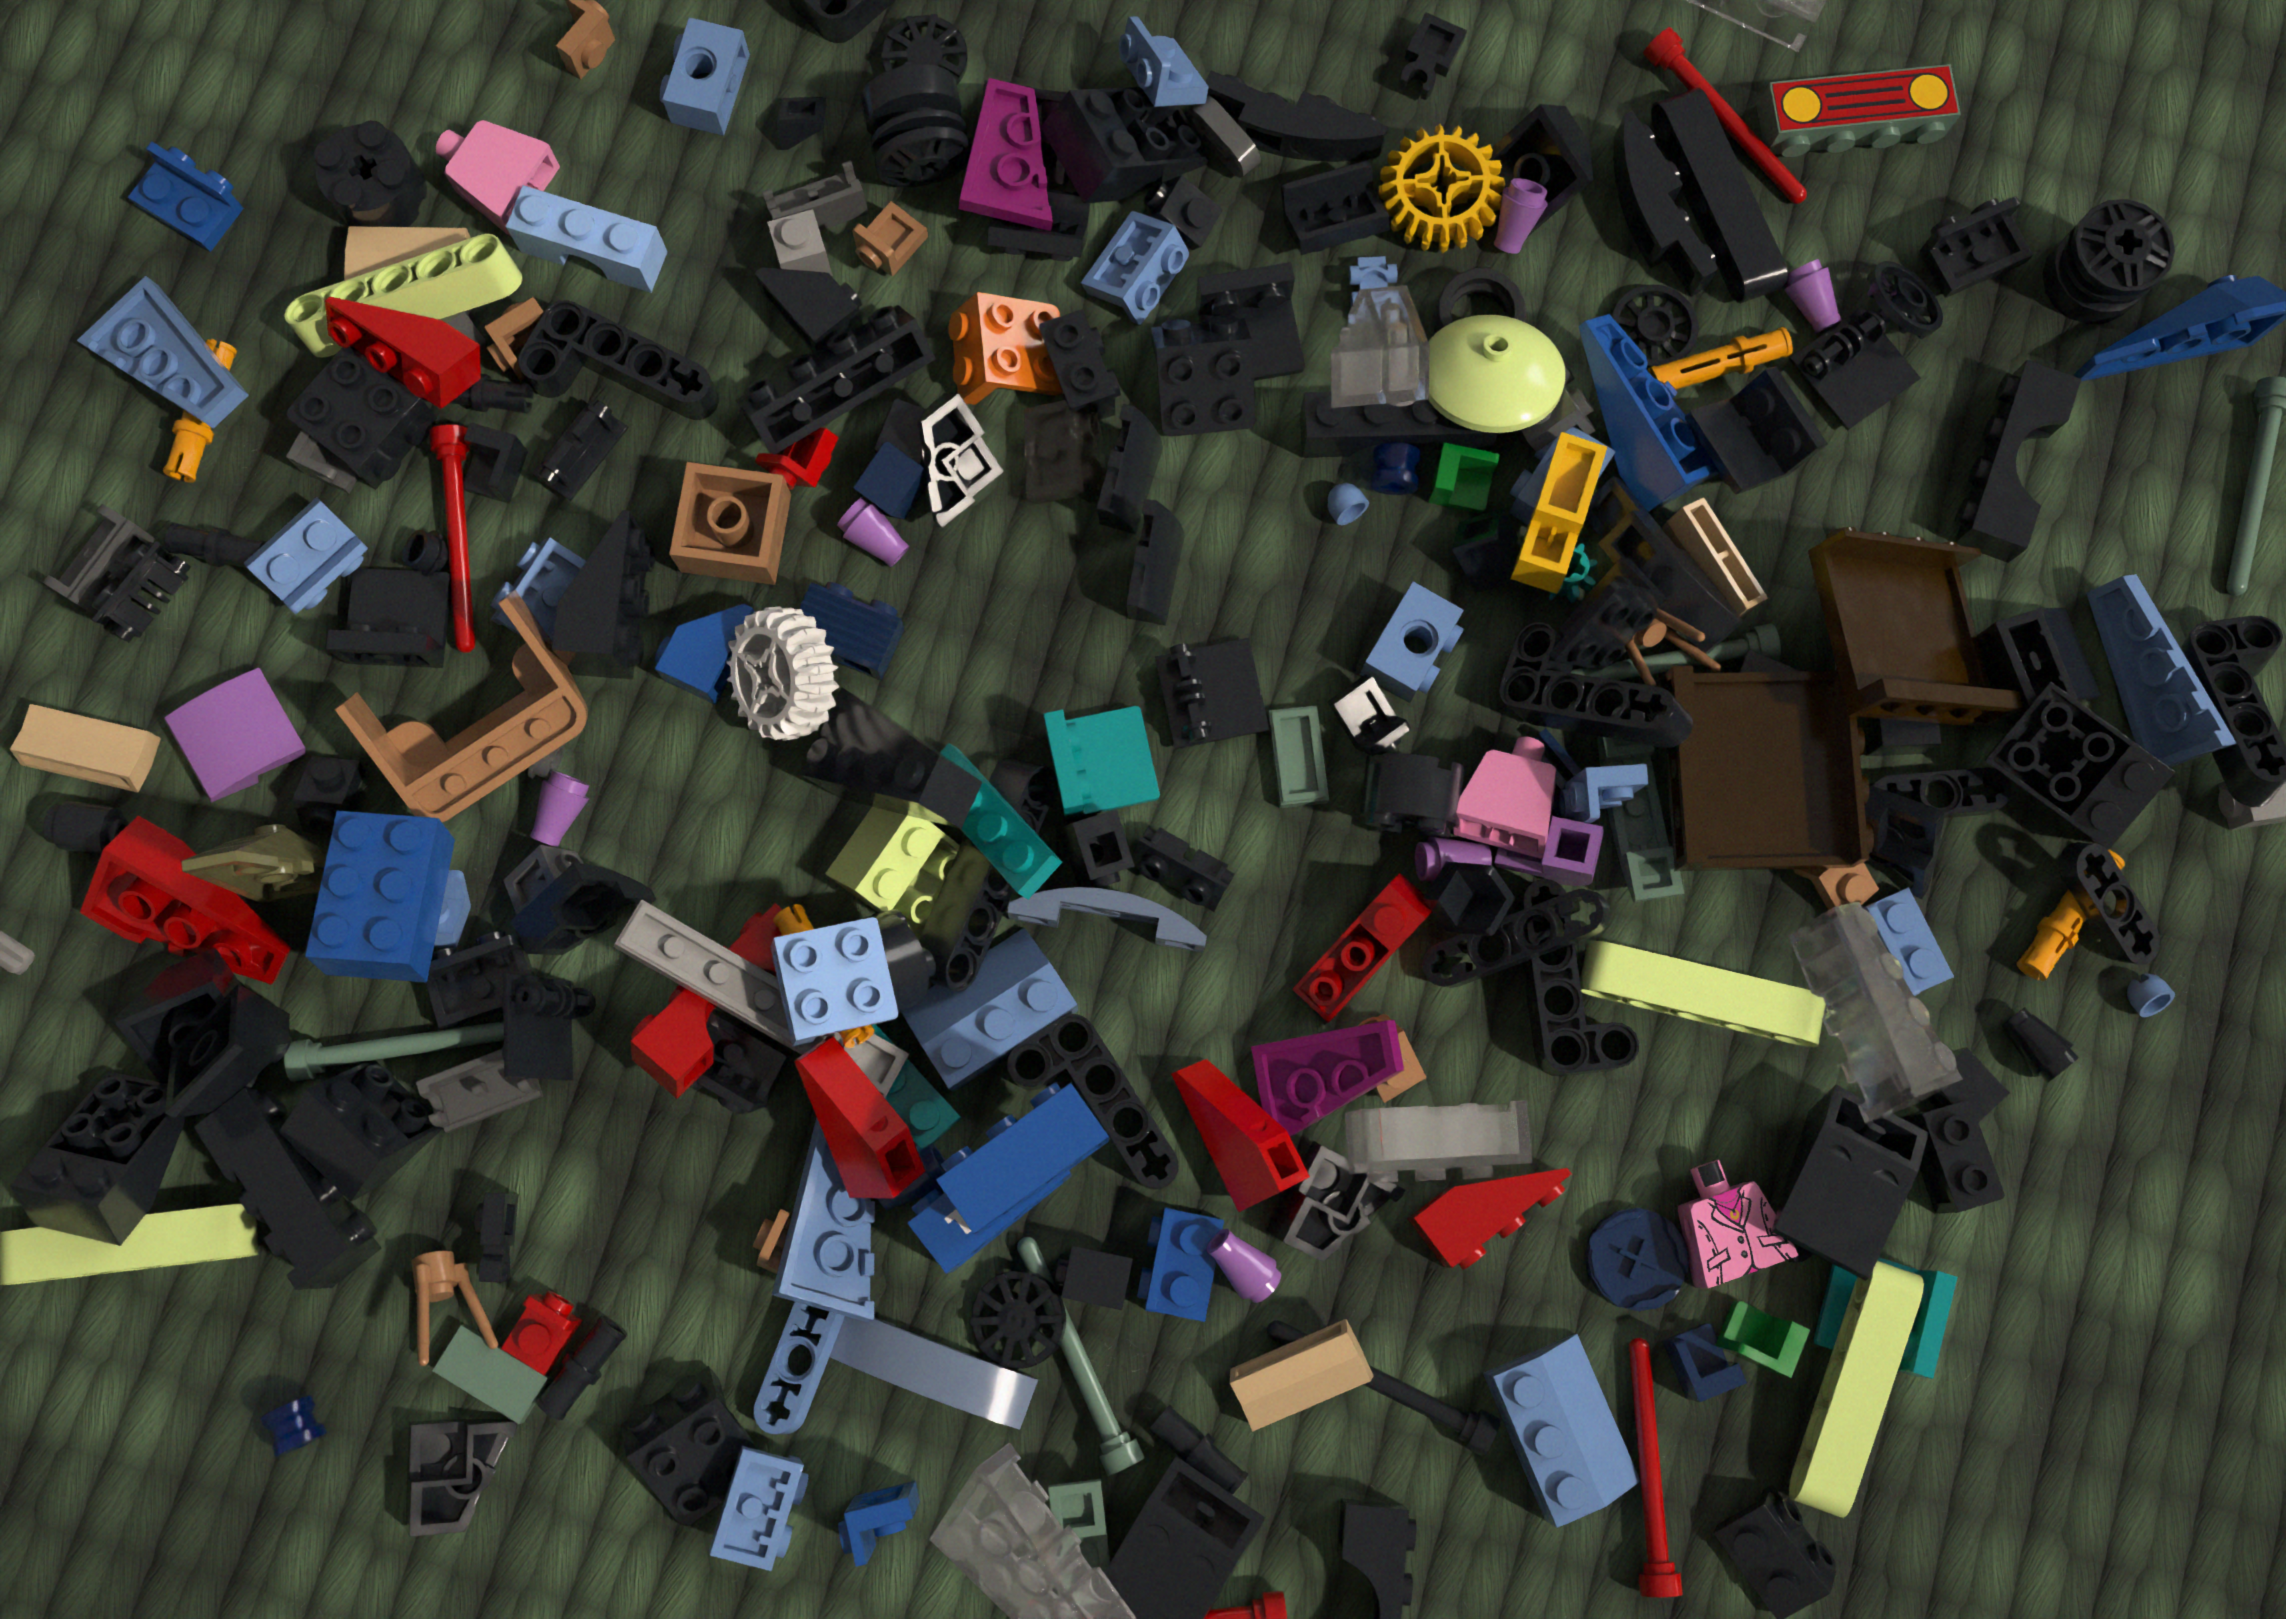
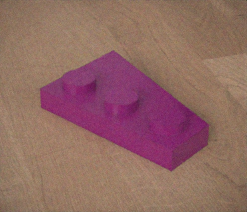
M989 78L961 191L959 209L1051 231L1053 220L1047 195V176L1041 151V132L1035 89Z
M1386 1020L1251 1046L1262 1109L1284 1127L1290 1137L1404 1071L1395 1020Z

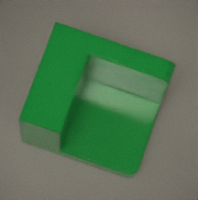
M1443 443L1436 461L1428 503L1479 514L1483 513L1487 505L1492 475L1498 465L1500 455Z
M1735 1300L1732 1302L1715 1346L1766 1371L1792 1378L1810 1329L1790 1320L1773 1317L1743 1301Z

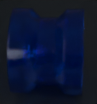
M1396 442L1384 443L1374 447L1372 460L1377 465V471L1372 474L1371 488L1387 495H1406L1417 491L1419 478L1415 474V466L1420 462L1421 451L1419 448L1410 444Z
M312 1395L283 1405L260 1418L264 1429L270 1430L275 1439L272 1446L275 1457L293 1452L327 1435L324 1424L315 1420L313 1410L316 1404Z

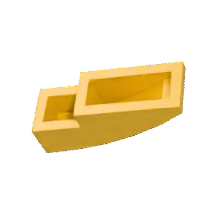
M1564 432L1560 433L1511 576L1512 580L1555 594L1558 593L1567 574L1578 535L1583 527L1607 446Z

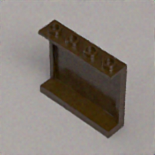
M1843 527L1831 531L1826 535L1825 541L1808 550L1849 716L1987 727L2024 710L2019 691L1992 689L1988 679L1959 572V567L1982 555L1979 548L1958 546L1956 542L1937 543L1925 541L1923 537L1902 538L1891 536L1889 532L1867 533L1856 531L1854 527Z
M1673 666L1661 678V688L1668 690L1691 714L1693 720L1692 731L1689 737L1680 745L1666 748L1674 871L1853 868L1869 860V853L1873 849L1874 835L1871 825L1866 824L1864 804L1867 803L1869 798V782L1866 775L1861 773L1860 756L1863 754L1865 747V735L1863 728L1857 726V716H1849L1837 669L1834 671L1693 673V666Z

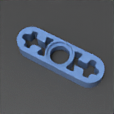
M794 1302L754 1405L756 1423L763 1431L769 1434H790L802 1426L845 1316L829 1312L826 1319H817L815 1322L816 1315L810 1312L809 1305ZM800 1329L812 1330L811 1333L821 1335L819 1342L810 1337L798 1336ZM804 1345L811 1353L812 1363L806 1373L797 1376L790 1370L788 1358L795 1347ZM782 1379L791 1384H801L800 1392L788 1391L789 1387L779 1386L780 1380ZM785 1399L784 1407L790 1410V1415L788 1419H778L776 1422L777 1414L771 1410L774 1401L782 1402Z

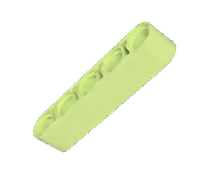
M482 234L306 293L290 303L284 317L311 353L316 357L323 358L335 355L343 348L328 335L325 300L329 297L442 319L511 295L518 289L523 277L498 237L493 234Z
M1588 941L1580 978L1581 992L1593 997L1790 1044L1816 1047L1819 1044L1827 996L1812 990L1603 941Z
M242 1204L146 1214L121 1246L43 1227L0 1232V1285L41 1282L257 1256V1219L249 1215Z
M1877 1261L1869 1279L1865 1281L1857 1277L1789 1483V1497L1791 1500L1842 1518L1847 1516L1851 1510L1921 1302L1924 1283L1920 1275Z

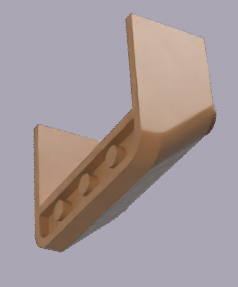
M516 590L507 594L498 604L526 641L518 648L512 661L513 672L525 689L519 695L445 743L433 727L419 720L405 721L387 732L358 692L347 698L335 709L411 812L417 817L439 818L441 822L449 820L576 737L583 730L587 722V705L567 665L552 651L553 641Z

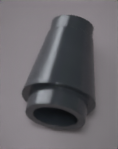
M2025 1007L2001 1026L2008 1033L2007 1035L2034 1077L2039 1074L2047 1083L2079 1058L2071 1049L2074 1045L2034 1014H2031Z

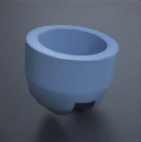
M1342 483L1336 485L1328 495V510L1338 525H1346L1353 522L1369 506L1367 498L1354 484Z
M2148 973L2141 975L2142 983L2133 979L2127 988V997L2130 1004L2141 1017H2149L2162 1011L2175 997V992L2163 979Z

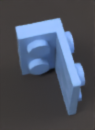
M871 917L773 938L770 948L792 1047L812 1043L818 1036L886 1022L898 1017L897 1004L876 918Z

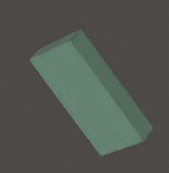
M1317 706L1270 710L1268 712L1279 808L1328 803L1329 794Z
M466 1324L461 1325L432 1371L518 1424L524 1423L535 1406L536 1399L541 1396L552 1377L540 1374L502 1350V1346L499 1344L496 1349H490L481 1333Z

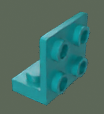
M1139 706L1065 720L1063 709L1043 713L1065 820L1153 802L1159 799L1160 792Z
M1879 1257L1877 1261L1920 1275L1923 1278L1924 1287L1921 1302L1898 1371L1911 1376L1933 1379L1958 1277L1935 1270H1917ZM1832 1264L1813 1339L1816 1345L1831 1350L1834 1348L1857 1276Z

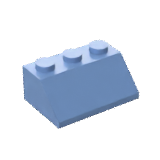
M1023 928L987 951L975 980L966 990L959 992L934 985L927 990L926 996L921 1003L901 1013L947 1087L952 1092H955L1007 1058L1018 1044L1060 1017L1076 1013L1078 1011V1004L1027 930Z
M1578 1334L1568 1336L1483 1373L1545 1521L1559 1528L1605 1508L1641 1481Z

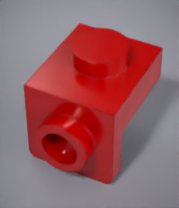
M821 427L787 447L783 455L758 453L754 462L771 474L783 475L789 490H793L794 486L815 488L822 472L831 461V453L839 437L827 428Z

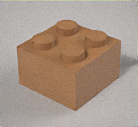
M687 462L669 554L680 572L775 585L791 500V492L784 476Z

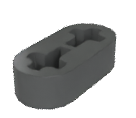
M1207 96L1205 104H1195L1188 109L1187 117L1193 130L1197 132L1200 139L1233 175L1242 178L1260 164L1261 157L1253 141L1214 98Z

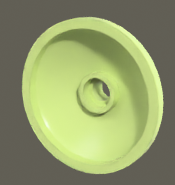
M1477 315L1462 318L1446 325L1430 339L1421 359L1420 381L1429 402L1449 420L1476 431L1505 433L1530 427L1543 420L1552 412L1563 392L1565 366L1560 352L1553 342L1535 327L1507 316Z

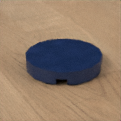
M1641 1208L1615 1211L1599 1221L1588 1237L1584 1257L1588 1278L1599 1295L1617 1307L1634 1311L1656 1309L1675 1298L1681 1289V1284L1684 1281L1689 1266L1686 1243L1676 1226L1665 1217Z

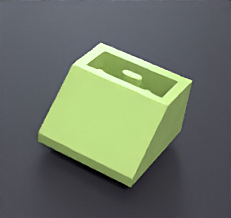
M872 807L825 874L877 912H887L892 909L901 911L907 920L909 928L919 939L960 845L928 820Z

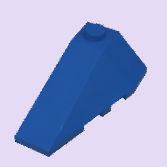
M2228 275L2216 279L2207 285L2206 290L2094 355L2074 373V377L2082 379V382L2252 346L2286 319V291L2260 276L2237 279L2236 275Z
M1607 314L1584 321L1579 325V331L1612 450L1616 451L1614 457L1618 472L1626 486L1644 508L1649 512L1666 505L1719 474L1718 468L1704 447L1695 440L1692 429L1685 420L1686 414L1673 401L1672 398L1678 392L1668 381L1661 383L1652 377L1646 370L1648 365L1646 355L1612 316Z

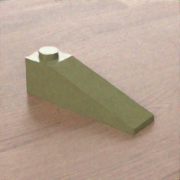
M273 824L255 828V835L236 838L181 861L183 872L259 903L267 904L319 893L328 853L305 837L286 829L285 825Z

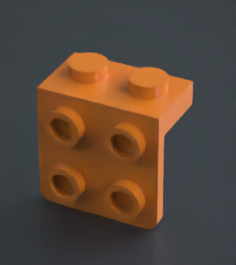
M977 292L951 314L949 336L953 340L954 347L953 380L957 384L958 393L966 404L976 405L997 388L1055 396L1063 393L1039 331V325L1042 322L1060 317L1056 306Z

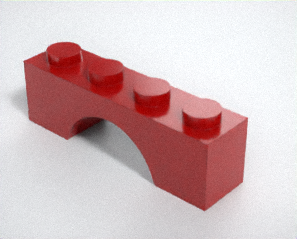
M776 903L765 914L762 915L760 912H757L750 917L742 927L740 937L727 948L775 977L777 976L770 946L773 938L783 936L773 922L774 917L783 910ZM681 985L669 997V1005L656 1017L653 1014L645 1017L636 1026L631 1035L632 1060L676 1099L713 1064L714 1045L708 1034L706 1024L716 1005Z

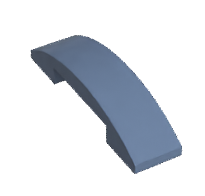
M1084 887L1059 888L1034 893L1029 900L1021 897L1009 902L1008 906L1009 920L1058 928L1061 909L1158 925L1155 945L1203 953L1207 936L1181 915L1148 899L1115 890Z
M845 1316L829 1356L841 1363L909 1391L1019 1430L1038 1379L1010 1368H1004L992 1361L988 1362L898 1328L896 1325L874 1317L873 1321L864 1322Z

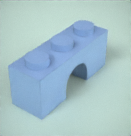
M524 185L521 188L506 225L508 232L522 253L561 265L565 264L569 254L575 255L597 265L603 270L608 280L652 293L667 255V249L656 226Z

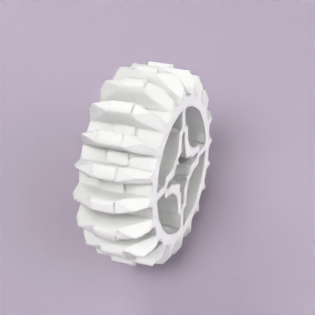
M768 607L764 611H757L752 615L745 616L744 624L735 626L737 639L728 642L729 648L732 651V657L726 661L731 667V676L726 680L732 682L734 692L731 699L737 700L740 705L738 715L748 717L749 729L759 730L762 738L770 737L775 740L783 739V741L798 739L800 736H806L811 734V732L818 731L821 723L829 721L827 710L836 706L832 691L839 688V685L833 680V671L838 666L832 664L830 657L834 647L827 646L824 642L826 630L816 628L815 617L805 616L802 609L791 607Z

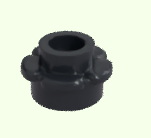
M423 530L415 531L408 538L403 550L404 563L412 567L413 571H422L423 576H429L434 571L442 569L448 558V548L442 540V534L436 530H432L429 533Z

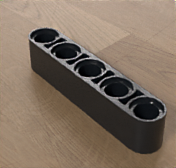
M1694 88L1655 102L1651 109V119L1655 133L1667 159L1675 164L1680 173L1683 184L1681 189L1707 245L1715 255L1716 264L1732 298L1741 304L1786 287L1788 272L1783 256L1705 92L1701 88Z
M1010 757L1005 758L996 765L989 782L1038 835L1057 789L1055 773L1050 767ZM966 834L919 938L921 947L927 949L932 954L936 964V972L933 976L929 977V982L959 992L966 990L975 980L1014 891L1012 886Z

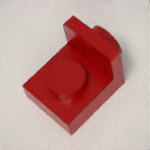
M547 1291L545 1296L541 1294H530L523 1302V1305L527 1308L501 1347L502 1350L542 1375L550 1374L583 1321L571 1313L574 1305L570 1301L552 1291Z

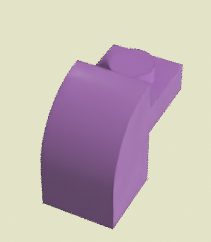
M1553 816L1543 859L1498 847L1495 866L1544 877V879H1551L1562 885H1589L1592 883L1603 838V826Z

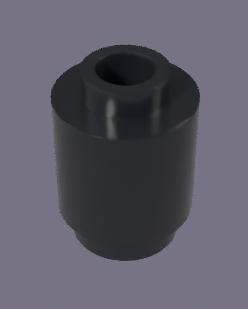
M66 801L63 804H54L49 808L45 816L43 832L46 841L54 843L61 850L101 855L103 849L129 823L124 819L123 813L119 808Z

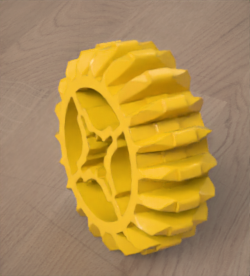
M1439 124L1435 127L1434 136L1430 137L1421 127L1416 133V143L1404 136L1400 141L1401 152L1392 150L1388 154L1387 159L1390 166H1384L1381 169L1380 180L1384 184L1379 186L1378 197L1386 201L1383 203V206L1388 212L1389 217H1393L1390 228L1393 232L1407 228L1404 235V241L1407 244L1414 241L1416 237L1422 238L1421 248L1423 251L1429 249L1431 241L1439 242V249L1444 253L1448 250L1450 240H1454L1455 244L1462 250L1463 247H1466L1467 235L1479 240L1483 235V226L1491 227L1495 223L1496 215L1493 211H1498L1501 208L1502 196L1499 193L1503 192L1505 180L1497 176L1502 168L1500 160H1489L1493 152L1491 144L1479 149L1476 148L1479 140L1477 133L1469 136L1467 140L1462 139V129L1459 125L1454 128L1452 135H1444V129ZM1433 161V167L1428 172L1415 174V179H1406L1415 168ZM1450 162H1454L1462 166L1467 171L1465 172L1455 169ZM1439 174L1441 175V185L1446 186L1444 204L1442 203V194L1437 192V186L1435 187ZM1468 198H1478L1468 210L1457 216L1450 217V210L1456 204L1467 203ZM1418 205L1428 208L1432 212L1433 217L1422 213L1414 206Z

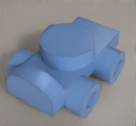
M1385 256L1357 258V265L1349 266V284L1359 285L1358 292H1351V310L1361 311V322L1389 321L1390 309H1399V290H1388V283H1397V264H1386Z

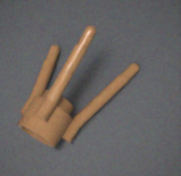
M1659 608L1653 622L1645 629L1637 631L1624 646L1645 685L1656 686V683L1636 645L1652 647L1658 644L1663 637L1711 671L1717 673L1721 670L1720 664L1672 629L1699 642L1705 639L1704 633Z
M451 1251L429 1252L412 1259L411 1265L415 1292L417 1294L418 1364L426 1366L429 1362V1302L442 1301L454 1295L453 1287L459 1285L488 1347L496 1349L498 1341L470 1282L467 1263L455 1264L454 1254Z

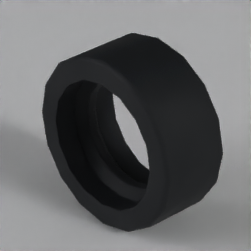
M1471 268L1456 274L1444 286L1433 314L1434 333L1436 334L1440 329L1454 322L1452 319L1454 304L1460 297L1468 294H1482L1493 298L1503 307L1507 317L1523 322L1526 319V305L1518 285L1508 276L1490 268Z

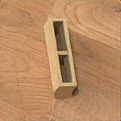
M349 226L345 248L344 281L471 238L467 228Z
M1704 497L1682 507L1664 524L1662 530L1677 548L1685 549L1742 619L1768 599Z
M30 704L23 726L10 750L20 765L139 792L152 767L161 738L149 731Z
M1347 1319L1230 1369V1385L1242 1406L1252 1432L1370 1382L1373 1378L1372 1371Z

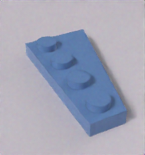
M147 276L142 278L77 340L100 357L213 429L249 396L159 285Z
M2136 574L2121 576L2087 592L2086 594L2135 743L2168 767L2237 744Z
M817 1118L772 1295L864 1322L873 1321L874 1301H870V1276L874 1275V1253H871V1223L875 1222V1201H871V1198H849Z

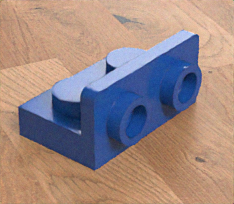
M151 141L146 147V151L154 158L155 162L127 198L136 207L211 252L244 209L231 194L234 186L211 169L206 174L196 169V163L176 147L171 146L167 151Z
M1166 1207L1163 1210L1162 1218L1152 1216L1147 1247L1156 1248L1152 1269L1142 1267L1137 1298L1146 1299L1145 1311L1205 1322L1216 1266L1215 1259L1206 1249L1214 1235L1223 1229L1224 1220Z
M916 1480L854 1496L844 1513V1521L838 1523L843 1552L845 1555L853 1553L856 1567L868 1563L876 1547L875 1537L906 1529L905 1521L913 1519L920 1503Z

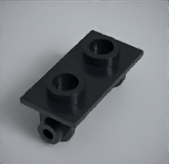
M590 400L533 471L532 475L571 501L629 427L612 416V410L603 402L596 400L593 403Z
M1149 826L1143 837H1140L1132 855L1134 868L1139 870L1147 879L1161 882L1181 893L1192 904L1204 906L1215 912L1224 892L1235 873L1227 869L1229 864L1214 858L1198 849L1190 862L1183 858L1190 845L1189 843L1161 827L1155 830Z

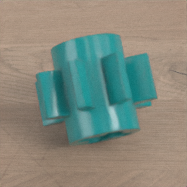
M1581 543L1577 548H1574L1569 568L1572 570L1570 578H1564L1557 594L1550 592L1549 599L1551 601L1558 595L1567 596L1571 603H1575L1579 597V588L1584 591H1590L1595 585L1596 581L1587 574L1594 570L1598 561L1588 559L1583 552L1584 544Z

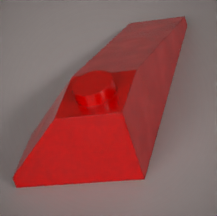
M138 815L103 849L80 910L82 915L125 939L141 944L145 938L168 944L169 953L185 957L189 951L201 954L216 948L233 973L271 985L276 981L291 947L236 893L183 872L181 861L197 855L184 841Z

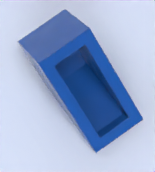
M741 604L677 626L672 637L667 636L661 642L655 656V662L657 663L655 670L665 682L716 705L728 683L726 679L731 676V667L726 663L732 657V651L729 648L728 642L737 639L735 626L744 624L745 616L752 615L755 612L754 609L746 604Z

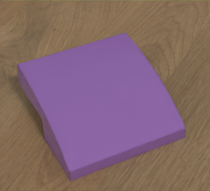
M260 668L251 670L208 690L165 717L167 726L210 802L259 783L258 775L305 756V746Z

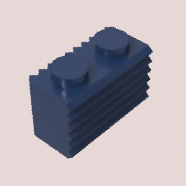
M827 582L825 587L811 583L804 600L801 602L800 609H802L805 616L815 617L816 628L826 630L824 642L827 646L834 647L830 655L831 661L882 681L905 629L902 619L896 617L898 611L879 600L872 599L869 605L852 599L854 595L852 591L834 582Z

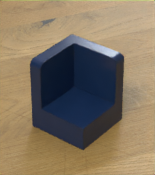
M885 442L853 488L890 516L905 519L928 486L925 466L916 462L892 443Z
M1704 1323L1662 1340L1686 1399L1696 1402L1705 1401L1747 1383L1739 1363L1727 1361L1723 1350L1715 1346L1718 1338L1711 1324Z

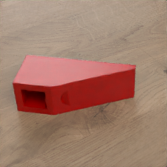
M329 297L325 300L328 335L339 346L343 348L354 347L366 356L368 362L377 371L389 373L405 385L415 396L426 399L438 408H444L481 379L480 345L443 320L335 297Z
M1399 873L1292 990L1329 1023L1429 916L1432 911L1423 900L1425 895Z
M834 1036L826 1037L794 1061L849 1198H894L925 1172L906 1123Z
M1204 1059L1171 1074L1238 1212L1310 1177L1287 1130L1208 1059Z
M1568 1168L1449 1187L1407 1219L1444 1268H1453L1458 1264L1464 1270L1487 1252L1482 1244L1496 1233L1503 1239L1526 1222L1522 1213L1538 1202L1541 1208L1559 1197L1566 1190L1561 1182L1572 1173Z

